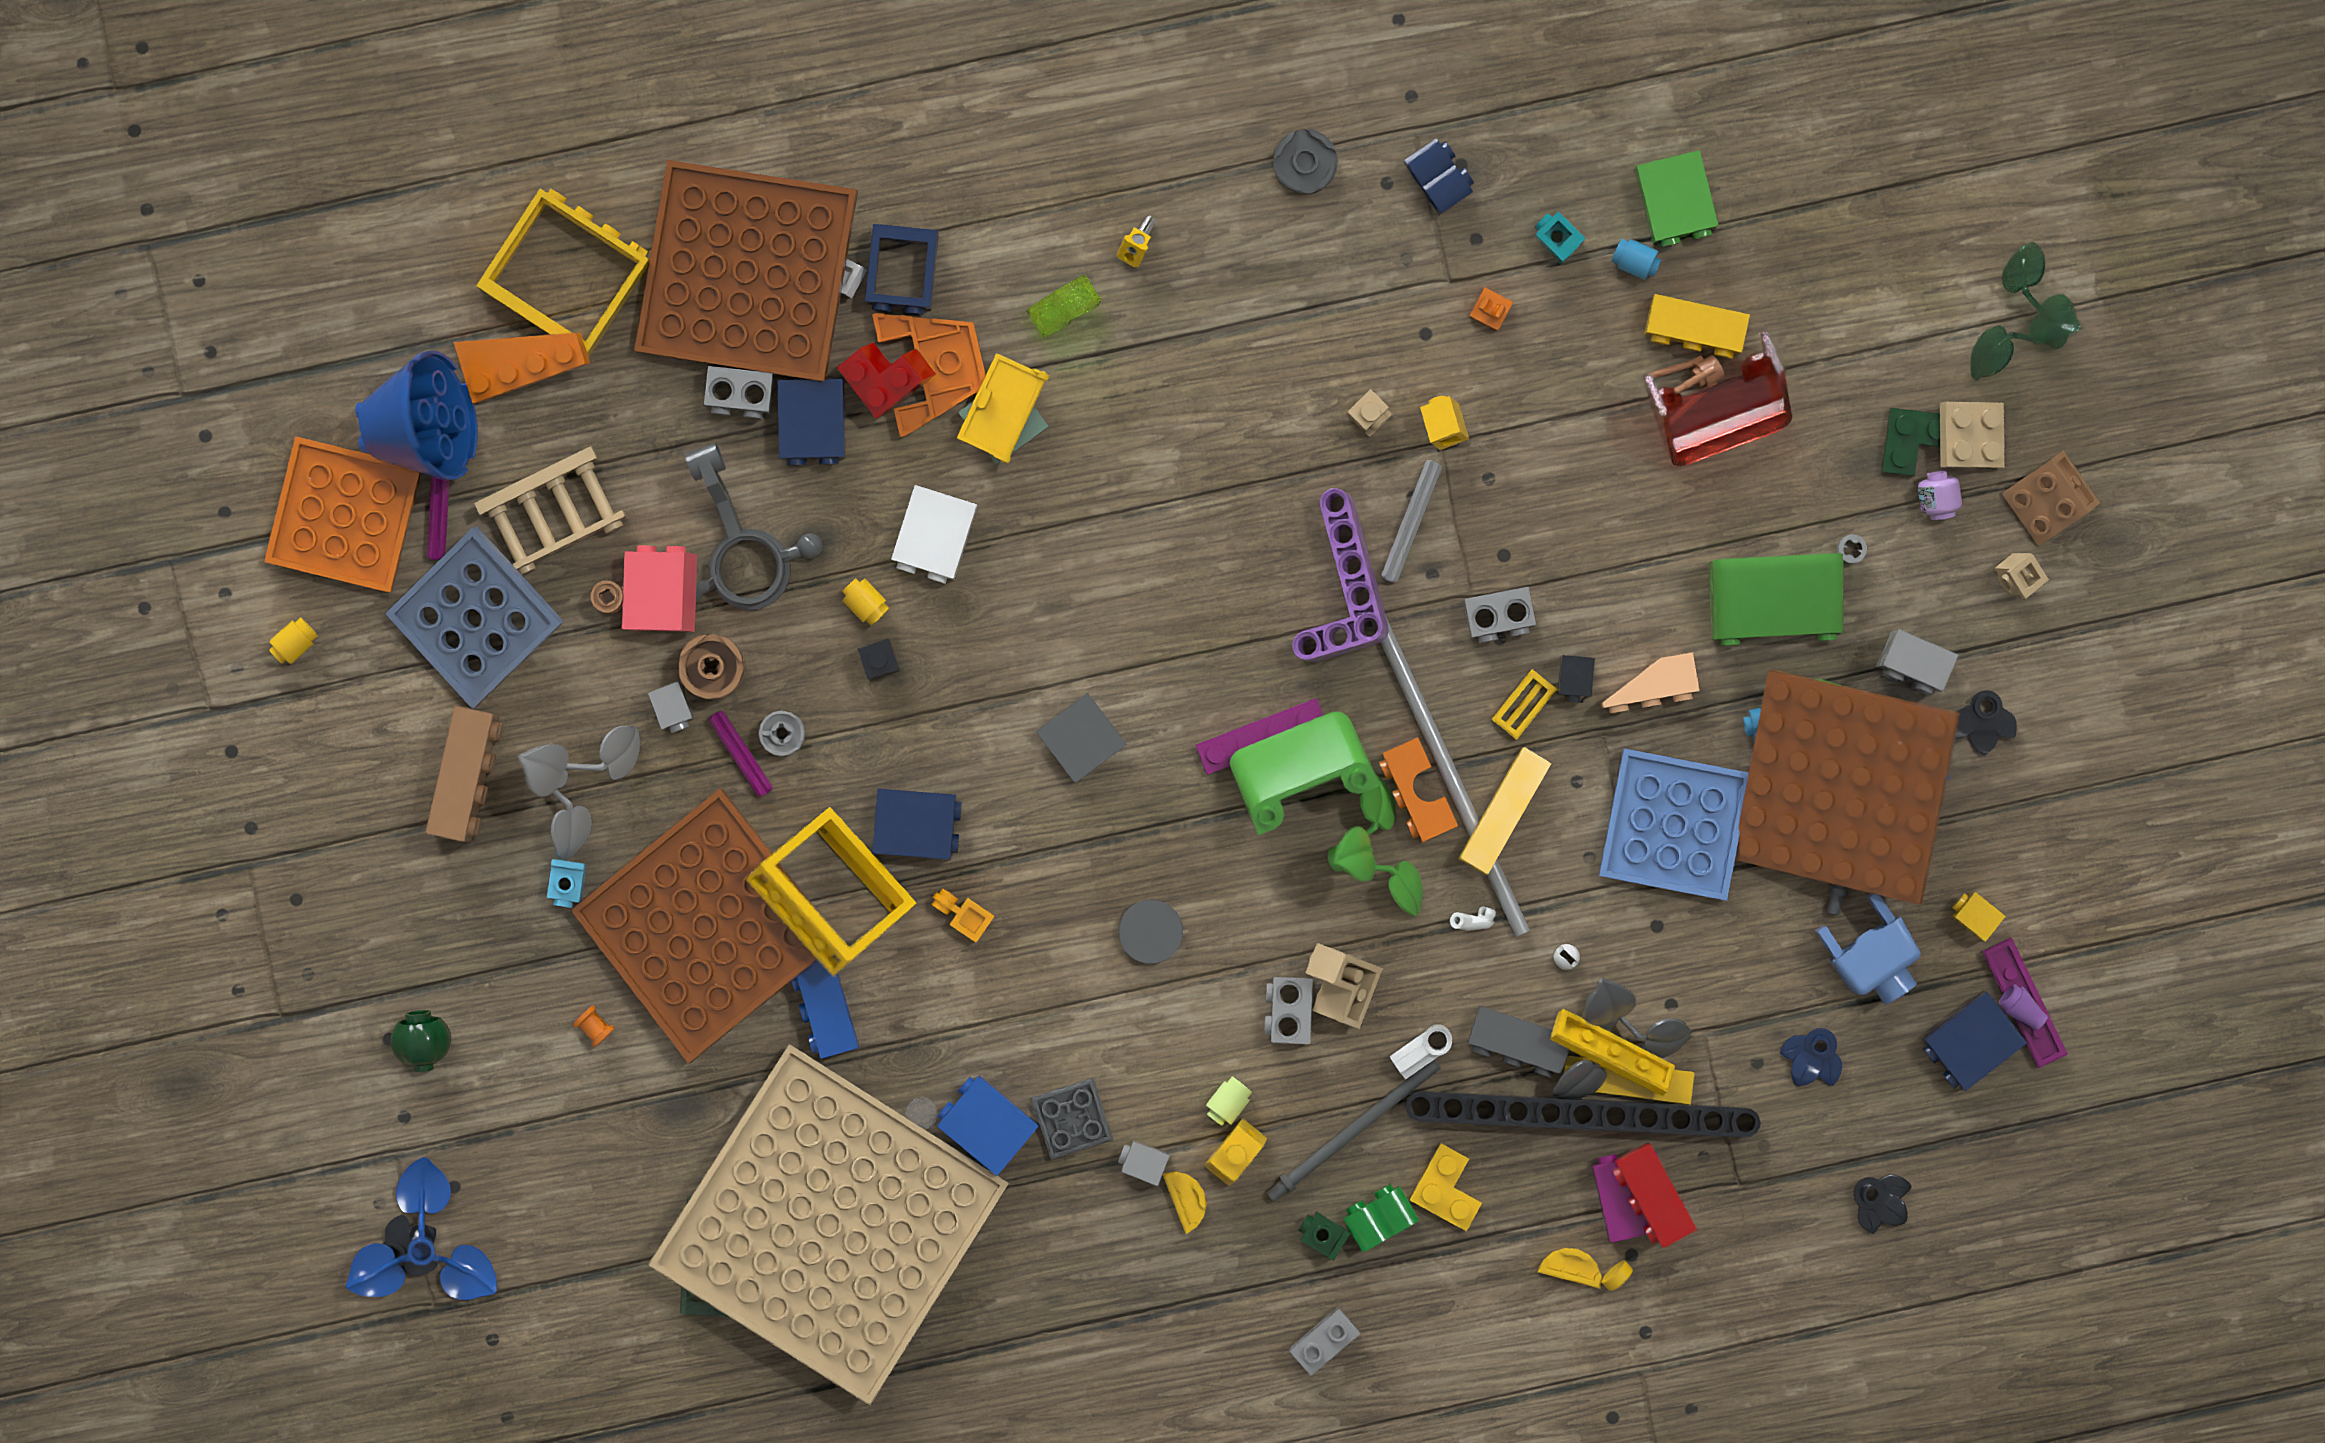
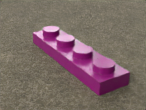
M1317 698L1196 744V748L1205 771L1209 775L1230 767L1231 757L1239 749L1323 716Z

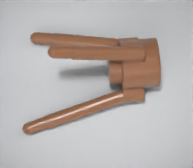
M1699 355L1690 361L1647 374L1648 379H1653L1694 367L1691 370L1692 378L1677 386L1674 392L1678 394L1694 384H1697L1699 387L1703 386L1665 422L1666 427L1671 426L1707 392L1718 386L1716 381L1725 377L1720 363L1713 355L1705 359Z

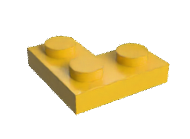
M1440 1143L1409 1200L1467 1232L1482 1202L1454 1187L1469 1158Z

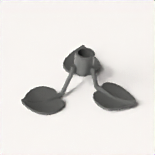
M1600 978L1595 992L1590 994L1585 1002L1586 1006L1583 1016L1587 1023L1601 1026L1603 1029H1609L1614 1027L1620 1020L1639 1041L1643 1042L1639 1046L1640 1048L1660 1058H1665L1678 1051L1689 1039L1692 1032L1682 1020L1668 1018L1652 1025L1646 1035L1641 1034L1625 1017L1636 1006L1634 994L1623 985ZM1581 1060L1572 1065L1562 1075L1552 1094L1557 1098L1564 1099L1589 1096L1604 1084L1607 1073L1604 1068L1599 1067V1064L1592 1063L1590 1060Z

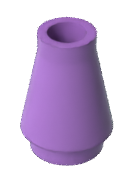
M2012 985L1999 1000V1005L2003 1008L2002 1011L2005 1014L2023 1022L2035 1031L2040 1029L2048 1018L2024 987L2019 988L2017 985Z

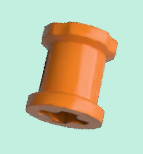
M592 1005L572 1025L575 1028L579 1027L591 1039V1045L596 1048L615 1030V1027L608 1025L596 1013L597 1008Z

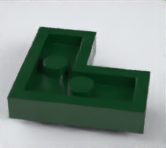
M1889 408L1881 472L1914 477L1919 445L1940 447V414Z

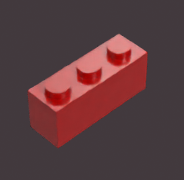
M1649 1142L1614 1160L1617 1168L1612 1170L1621 1188L1625 1185L1629 1188L1632 1197L1628 1201L1637 1216L1643 1214L1648 1226L1644 1227V1230L1652 1245L1659 1243L1660 1247L1665 1248L1697 1230Z

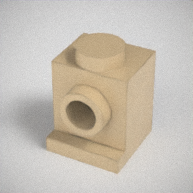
M1370 389L1347 412V416L1370 437L1392 416V413L1388 410L1389 407Z
M2012 553L1994 568L2004 590L2011 595H2020L2022 599L2029 597L2049 580L2032 553ZM2026 566H2027L2028 569L2030 570L2031 574H2029L2028 571L2026 570V568H2025Z

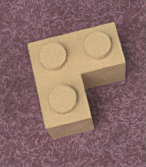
M1317 943L1305 972L1324 980L1320 991L1317 993L1312 1011L1360 1029L1383 968Z

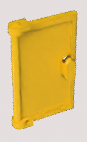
M996 353L957 439L994 455V458L1002 463L1009 464L1014 447L1049 375L1044 371L1030 369Z

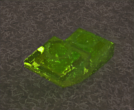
M1084 274L1044 297L1028 308L1026 312L1044 338L1070 325L1074 318L1098 307L1102 300Z

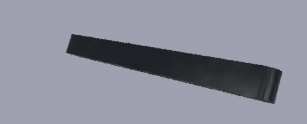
M1433 1091L1413 1092L1407 1097L1405 1102L1407 1114L1412 1119L1423 1122L1726 1137H1751L1758 1132L1761 1125L1760 1117L1754 1110L1736 1106L1564 1099ZM1417 1097H1424L1429 1102V1109L1423 1115H1416L1411 1110V1103ZM1454 1098L1460 1101L1462 1108L1458 1115L1450 1117L1444 1113L1443 1107L1447 1100ZM1483 1100L1492 1102L1494 1106L1493 1114L1488 1118H1480L1476 1113L1478 1103ZM1514 1102H1522L1526 1107V1114L1520 1120H1514L1509 1116V1107ZM1552 1103L1557 1106L1559 1113L1555 1120L1548 1122L1543 1120L1541 1110L1544 1105ZM1580 1105H1586L1591 1110L1590 1119L1585 1123H1578L1574 1119V1110ZM1612 1107H1619L1623 1111V1119L1616 1125L1609 1124L1606 1120V1113ZM1646 1108L1652 1109L1656 1115L1655 1122L1650 1126H1642L1638 1118L1639 1113ZM1677 1110H1684L1688 1115V1122L1682 1128L1674 1127L1671 1122L1672 1114ZM1715 1111L1720 1116V1124L1715 1129H1707L1704 1125V1117L1707 1113ZM1742 1113L1750 1114L1753 1119L1752 1127L1747 1131H1740L1736 1125V1120Z

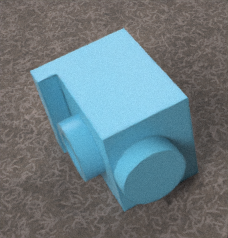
M552 859L547 898L554 899L553 905L572 908L573 902L582 901L587 864ZM566 877L571 881V887L568 890L560 888L559 883L562 878Z

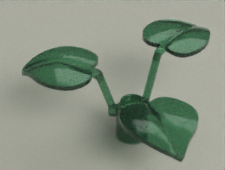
M2035 242L2024 245L2009 259L2003 270L2002 283L2004 288L2010 293H2017L2022 290L2023 295L2039 314L2034 316L2029 335L2017 332H2009L2007 334L2004 327L1996 325L1986 330L1978 338L1970 359L1971 374L1976 381L1983 377L1995 375L2008 365L2014 352L2012 339L2026 340L2033 344H2045L2051 349L2056 350L2067 342L2070 335L2082 330L2074 305L2066 295L2055 294L2040 305L2029 292V287L2037 285L2045 271L2044 253Z

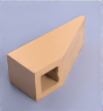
M1693 652L1656 660L1600 704L1601 709L1609 707L1610 713L1629 710L1628 704L1641 702V706L1644 708L1661 705L1660 698L1673 696L1674 702L1693 699L1692 693L1700 691Z

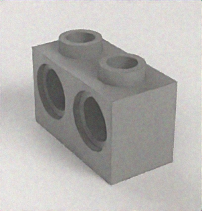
M708 366L704 405L711 408L712 414L729 416L731 410L744 411L743 417L762 419L763 413L771 414L775 375L767 372ZM721 383L729 384L732 389L730 397L726 400H718L714 395L715 388ZM752 387H760L764 391L762 401L757 404L749 403L746 398L748 390Z
M1529 587L1463 600L1470 638L1478 637L1479 643L1497 640V633L1510 631L1511 637L1530 633L1529 627L1536 625ZM1511 604H1520L1524 608L1525 616L1522 621L1514 622L1509 619L1507 609ZM1487 610L1492 614L1493 623L1490 627L1482 628L1477 625L1475 616L1478 611Z
M1273 977V983H1267L1266 1003H1272V1016H1265L1264 1035H1271L1270 1042L1310 1044L1312 978ZM1290 984L1297 988L1298 998L1296 1001L1285 1003L1281 1000L1280 990L1283 986ZM1285 1017H1291L1297 1023L1295 1033L1290 1036L1282 1035L1278 1029L1280 1020Z
M1337 1306L1289 1348V1351L1309 1375L1312 1376L1360 1334V1331Z

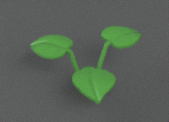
M1376 775L1380 787L1360 793V806L1366 819L1372 822L1371 826L1367 830L1361 827L1350 829L1339 845L1329 848L1328 862L1334 871L1345 870L1353 878L1361 882L1369 881L1375 871L1389 872L1392 875L1389 880V889L1393 899L1406 913L1415 917L1420 912L1423 898V885L1418 870L1407 861L1398 863L1397 868L1394 866L1376 865L1372 854L1373 849L1371 848L1369 835L1375 832L1378 827L1383 830L1391 829L1396 816L1393 795L1386 783Z

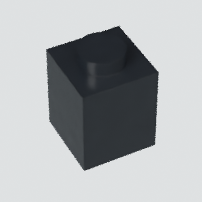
M889 638L858 648L869 681L900 671Z
M1562 655L1560 657L1557 695H1564V702L1583 703L1584 697H1592L1595 658Z

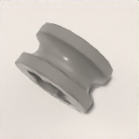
M1853 534L1847 535L1837 544V553H1843V562L1847 564L1858 563L1865 557L1867 545L1862 537ZM1850 540L1852 544L1858 543L1861 549L1856 551L1859 553L1858 557L1854 558L1851 554L1847 556L1844 554L1843 549L1847 548L1844 545L1845 542Z

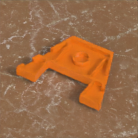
M883 313L872 314L879 343L912 336L915 349L920 352L936 373L935 376L923 385L926 396L925 402L894 408L900 438L908 436L978 393L986 374L974 322L887 315Z

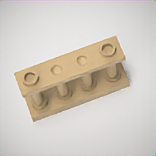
M592 446L474 503L481 516L489 515L490 519L494 518L515 561L512 565L522 576L535 570V563L602 530L608 534L624 526L622 520L628 518L626 513L621 510L614 514L594 474L593 469L595 466L593 463L598 461L599 458ZM576 472L577 476H582L603 519L587 528L584 527L564 486L566 482L564 477ZM547 486L548 490L553 491L573 532L572 535L558 542L555 541L535 501V497H537L535 491ZM518 501L519 505L523 504L544 546V549L529 556H526L505 513L508 511L506 505Z

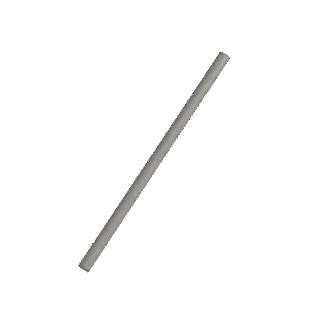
M1387 619L1389 632L1385 640L1380 643L1468 835L1471 837L1480 820ZM1371 620L1374 630L1377 633L1378 623L1376 620ZM1497 859L1487 876L1515 937L1530 931Z

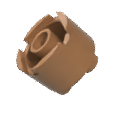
M706 634L695 637L683 648L679 659V676L683 685L694 695L708 700H719L733 694L742 684L746 673L743 653L734 642L721 635ZM707 660L713 662L718 660L720 662L717 666L719 672L716 675L711 672L705 673V670L708 668L705 663Z

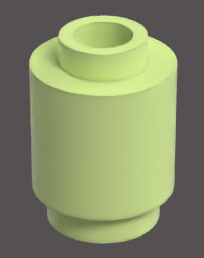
M1232 1076L1228 1082L1224 1081L1206 1104L1210 1108L1207 1115L1221 1126L1226 1121L1232 1125L1249 1103L1248 1097L1252 1094V1091Z

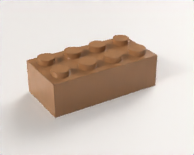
M454 706L426 829L427 834L463 842H471L472 837H478L482 818L477 817L479 806L486 804L489 786L484 785L487 773L492 774L496 761V755L491 754L494 741H500L503 730V723L499 722V715Z

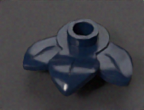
M1826 1028L1813 1029L1807 1036L1794 1035L1786 1040L1780 1050V1054L1783 1057L1793 1060L1791 1076L1796 1086L1808 1085L1818 1077L1828 1085L1833 1086L1838 1081L1842 1071V1061L1836 1053L1837 1039ZM1822 1040L1827 1043V1046L1820 1050L1815 1047V1043Z

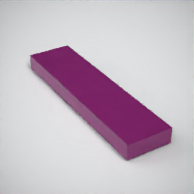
M2012 937L1982 950L1981 952L2001 994L2003 995L2012 985H2017L2019 988L2024 987L2040 1009L2048 1016L2044 1025L2036 1031L2013 1018L2022 1037L2027 1042L2026 1046L2037 1068H2041L2068 1055Z

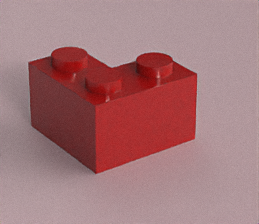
M874 342L859 348L837 367L876 419L890 413L936 375L917 349L903 354L890 364Z

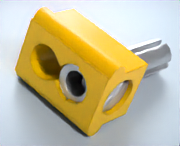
M1151 216L1145 218L1139 229L1134 227L1130 235H1125L1117 252L1118 259L1134 268L1140 266L1148 249L1147 245L1151 238L1149 233L1156 220L1153 218L1145 231L1144 229Z

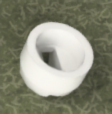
M1563 944L1555 950L1553 958L1555 964L1560 969L1571 970L1578 965L1580 954L1573 945ZM1563 949L1575 960L1571 965L1560 955Z

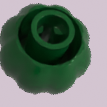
M430 1010L405 1013L406 1019L400 1020L392 1031L390 1038L392 1051L399 1061L414 1066L415 1072L431 1071L434 1069L433 1064L442 1060L449 1051L451 1045L450 1029L442 1018L432 1016Z

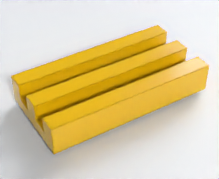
M1531 669L1491 720L1517 740L1557 688ZM1535 679L1537 681L1536 685L1506 722L1502 720L1501 717L1529 682ZM1545 687L1547 692L1516 730L1513 729L1511 725L1539 690Z

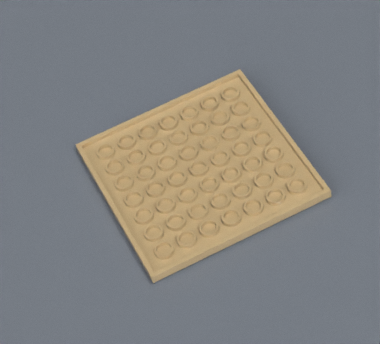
M789 1044L648 1266L870 1405L1009 1183Z

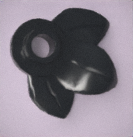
M1984 690L1976 693L1971 699L1970 706L1964 707L1957 712L1960 713L1956 737L1969 735L1974 748L1981 755H1987L1995 747L1999 736L2014 738L2016 736L2017 722L2014 715L2003 708L2001 698L1993 691ZM1984 700L1989 701L1992 706L1988 713H1984L1980 709V704Z
M1887 1174L1880 1179L1865 1177L1859 1180L1854 1187L1853 1197L1859 1206L1857 1219L1861 1227L1867 1232L1874 1234L1880 1227L1881 1222L1892 1226L1905 1224L1908 1218V1211L1901 1198L1911 1189V1184L1903 1177L1895 1174ZM1874 1189V1196L1871 1199H1867L1866 1194L1868 1190Z
M404 1214L395 1217L386 1226L385 1242L383 1244L391 1249H397L400 1252V1256L407 1255L410 1242L418 1237L419 1225L410 1227V1223ZM425 1225V1237L429 1238L434 1244L437 1229ZM411 1260L398 1264L405 1272L412 1276L427 1274L438 1266L437 1262L433 1260L425 1265H417Z

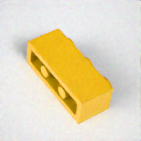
M1654 294L1644 335L1651 336L1650 341L1653 343L1670 345V341L1683 343L1682 348L1689 351L1701 352L1703 347L1715 350V356L1733 359L1734 354L1740 355L1742 353L1750 314Z

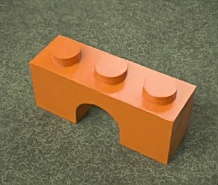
M1418 737L1382 753L1384 760L1380 761L1379 765L1386 780L1392 778L1397 787V790L1392 791L1399 809L1406 807L1411 819L1405 822L1413 839L1419 837L1421 842H1424L1458 826L1445 796L1433 802H1426L1419 799L1414 792L1413 782L1417 774L1431 767Z

